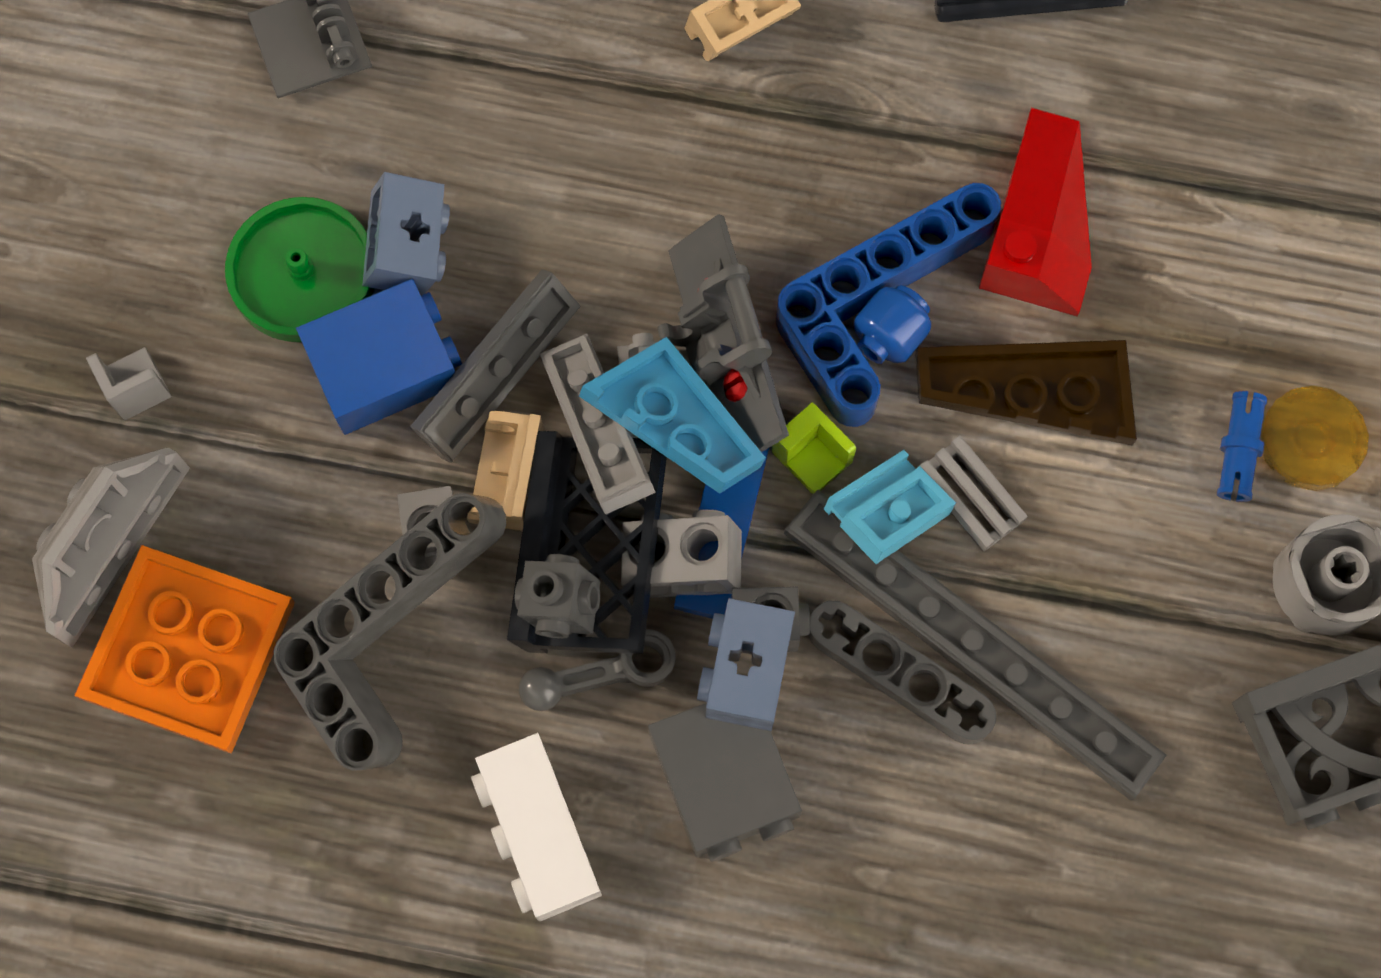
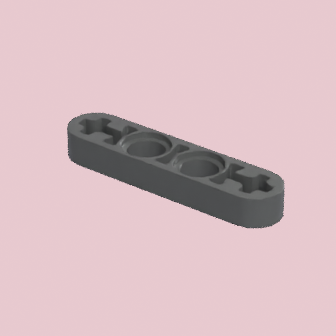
M826 601L819 604L813 610L810 617V633L808 636L811 643L818 650L955 741L963 744H975L982 741L993 730L996 723V710L993 703L984 694L845 603ZM835 615L843 619L841 629L853 638L858 628L866 632L858 641L853 656L844 652L849 646V640L836 633L830 639L822 635L824 625L819 621L821 618L830 621ZM873 643L886 645L892 652L893 664L884 671L870 669L863 660V650L868 645ZM927 673L934 677L939 685L938 696L929 702L916 700L909 691V680L913 675ZM950 688L958 693L951 702L952 704L965 711L971 705L981 710L978 714V720L984 724L983 728L974 725L968 731L962 729L959 726L962 716L950 707L945 711L944 717L935 712L946 700Z

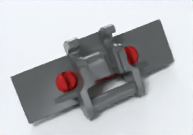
M718 214L668 250L683 306L680 307L678 312L681 325L673 326L664 323L659 325L657 329L660 340L667 337L674 346L686 347L691 367L758 449L763 452L789 436L767 363V359L772 355V349L769 340L762 337L747 287L750 275L745 265L738 264L725 217Z

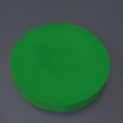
M293 197L269 204L258 210L242 224L228 248L225 262V278L231 298L242 316L260 332L283 341L302 342L296 330L297 327L372 296L375 288L362 286L367 232L349 211L324 199Z

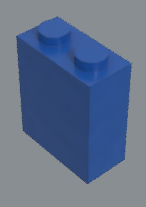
M413 278L296 328L334 417L344 435L436 396L455 374L454 368L462 365L451 337L448 336L440 339L434 326L435 323L442 321V318L431 293L428 292L420 295Z

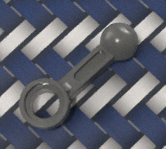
M646 630L644 647L655 649L662 658V667L658 671L647 674L637 670L632 662V653H621L613 658L557 672L549 668L537 667L529 670L522 677L519 684L520 698L530 709L545 711L553 708L561 697L619 682L635 683L644 687L655 686L665 681L671 674L676 661L675 649L672 642L664 634L655 630Z

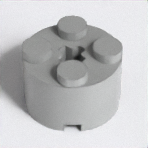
M1338 514L1326 516L1310 524L1289 542L1276 557L1273 564L1274 593L1280 607L1298 630L1326 636L1343 635L1358 629L1381 614V530L1378 527L1373 529L1367 524L1358 521L1361 518L1351 515ZM1339 574L1341 580L1339 578H1335L1333 575Z

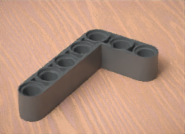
M459 493L447 498L285 632L277 641L274 649V662L279 673L337 761L343 767L352 771L386 767L394 763L403 747L402 735L398 726L353 659L499 540L506 527V514L503 507L496 500L468 493ZM476 507L479 513V524L474 532L470 533L466 526V518L469 511ZM433 541L437 548V558L434 564L429 567L425 559V552L427 546ZM391 575L395 581L396 590L394 596L389 601L385 594V583ZM349 610L352 611L354 616V626L350 633L347 632L344 621ZM308 644L313 649V660L310 666L305 660V650ZM337 688L343 694V704L340 710L334 704V693ZM366 732L371 735L373 740V750L370 756L363 747V738Z

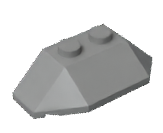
M164 448L93 467L86 479L79 480L71 489L67 498L68 506L56 524L49 525L39 537L36 546L37 552L33 556L32 562L46 632L67 646L73 648L189 471L190 467L176 451Z

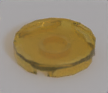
M1311 385L1291 389L1274 401L1263 418L1260 440L1265 444L1264 461L1272 471L1276 469L1280 475L1285 477L1284 481L1296 488L1318 491L1336 487L1358 471L1367 455L1369 433L1363 415L1350 399L1332 389Z

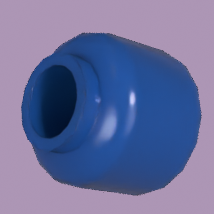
M898 285L896 288L884 287L878 289L855 317L854 330L860 339L857 344L863 355L877 364H882L884 360L893 363L906 362L931 330L932 325L928 315L930 312L929 305L918 293L903 285Z

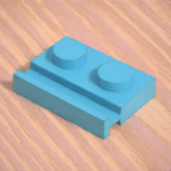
M902 450L830 496L824 507L828 515L834 513L840 519V527L875 564L949 516L956 504L920 466L915 468L907 460L909 454L905 450Z

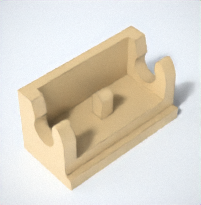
M708 0L690 11L685 31L691 40L697 37L700 38L705 49L703 57L706 61H710L722 52L777 21L792 15L793 12L800 9L801 4L798 0Z
M490 411L489 417L486 420L485 436L473 494L496 500L503 507L506 514L505 528L522 531L538 431H544L541 415ZM473 507L468 513L467 520L469 523L479 524V513L476 507Z

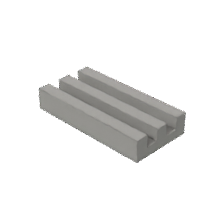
M961 436L954 439L948 447L939 450L932 459L926 460L919 465L956 502L951 513L983 552L1017 528L1028 517ZM957 456V458L962 462V464L967 468V470L972 474V476L977 480V482L982 486V488L987 492V494L992 498V500L1007 516V521H1005L1001 517V515L996 511V509L991 505V503L986 499V497L981 493V491L976 487V485L971 481V479L956 463L953 457ZM943 466L995 530L991 533L985 530L936 471Z

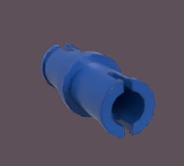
M1238 391L1232 395L1233 404L1228 435L1221 438L1220 450L1225 454L1217 496L1225 500L1231 501L1234 480L1239 481L1236 502L1252 500V487L1257 457H1261L1264 453L1265 444L1260 440L1265 405L1268 400L1265 395L1256 392L1253 394L1250 413L1245 411L1248 391Z

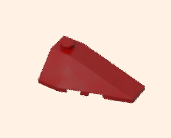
M1031 107L979 289L1078 317L1092 269L1080 121Z

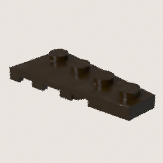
M1126 340L917 347L915 358L919 404L1131 446L1137 440Z

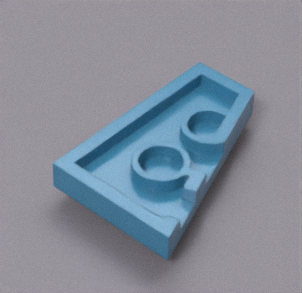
M667 337L586 383L580 391V398L719 494L761 468L766 459Z

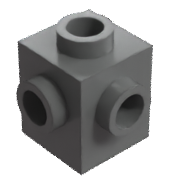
M550 554L546 556V562L525 561L523 578L518 580L515 588L517 615L536 627L535 633L541 636L568 638L569 633L593 634L595 614L600 603V580L579 564V559L572 556Z

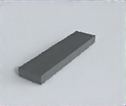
M542 269L410 426L441 459L450 463L453 462L486 422L489 412L496 410L539 358L540 354L544 352L581 307L552 272Z

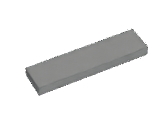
M588 334L541 353V359L604 513L608 514L656 493L630 431L579 397L583 385L604 374Z

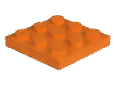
M141 545L74 696L80 700L232 754L274 654L276 643L283 633L295 601L281 593Z

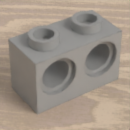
M699 510L693 513V518L673 519L671 515L660 513V518L657 522L658 535L656 546L665 544L666 549L662 558L655 562L654 567H652L650 598L675 597L676 595L732 594V588H741L742 530L728 515L725 516L724 512L718 510ZM644 515L641 516V521L623 522V534L625 537L643 523ZM718 541V549L715 555L708 560L699 561L698 557L701 548L708 542ZM640 542L634 546L638 552L640 550ZM628 550L622 554L621 585L623 587L637 574L638 562Z

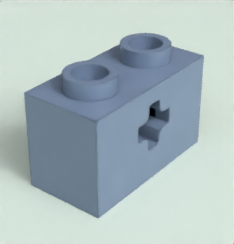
M389 172L382 174L371 191L362 286L386 290L413 278L420 295H423L435 282L441 281L446 265V253L439 251L440 235L445 233L450 215L449 205L443 203L445 184Z
M728 598L725 615L714 613L708 646L718 648L714 669L703 667L697 700L707 702L706 718L772 731L795 611ZM741 652L752 654L751 661L754 666L750 667L748 676L737 674V664L734 662L739 661Z

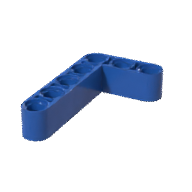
M983 183L966 185L797 278L781 290L778 296L776 312L777 329L828 410L839 423L850 427L866 424L873 417L876 410L881 386L874 370L842 322L858 314L878 289L884 287L896 288L898 285L908 286L987 241L994 230L1001 210V200L998 193L992 187ZM968 209L977 210L985 216V219L973 220L968 218L964 211ZM933 233L942 240V243L937 245L926 243L920 235ZM881 257H890L895 259L900 266L894 269H886L881 267L876 260ZM838 281H847L856 290L852 293L844 294L836 291L832 284ZM795 305H803L809 308L813 314L802 319L793 317L787 310ZM820 347H831L839 353L840 357L833 361H824L818 358L814 351ZM848 389H858L867 396L868 400L862 404H852L843 398L842 392Z

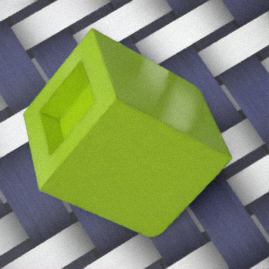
M813 402L786 425L789 436L772 446V453L812 494L817 490L822 491L851 465L856 452L855 444Z

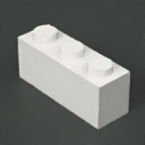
M533 734L476 757L480 773L471 776L482 807L493 804L500 825L491 828V832L502 860L513 857L520 878L511 881V885L522 913L533 910L535 918L538 921H543L601 897V891L539 734Z

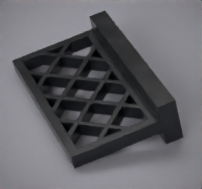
M538 431L531 466L507 635L509 642L529 653H548V649L643 654L651 592L652 567H654L658 535L657 522L660 518L667 457L640 438H633V441L639 453L651 454L650 469L647 473L656 493L647 496L646 500L644 498L637 500L645 509L643 523L625 537L612 519L628 505L608 514L604 513L600 504L590 494L594 491L590 478L582 484L574 474L577 453H579L574 438L562 437L557 431ZM574 484L577 489L572 493V487ZM586 499L599 515L575 535L567 525L569 512L582 500ZM608 525L621 542L597 562L584 544L603 527ZM566 536L570 539L567 544H565ZM640 542V550L638 552L634 546ZM579 550L592 567L589 572L597 579L600 577L614 594L595 614L593 631L598 637H585L588 634L570 633L568 638H550L535 633L536 627L517 615L518 609L515 604V588L518 580L523 578L525 561L546 562L547 555L562 554L572 556ZM628 550L638 562L637 574L623 588L619 589L606 571L621 559L622 554ZM634 594L632 605L628 598H630ZM623 605L631 615L629 639L609 638L599 624L619 606Z

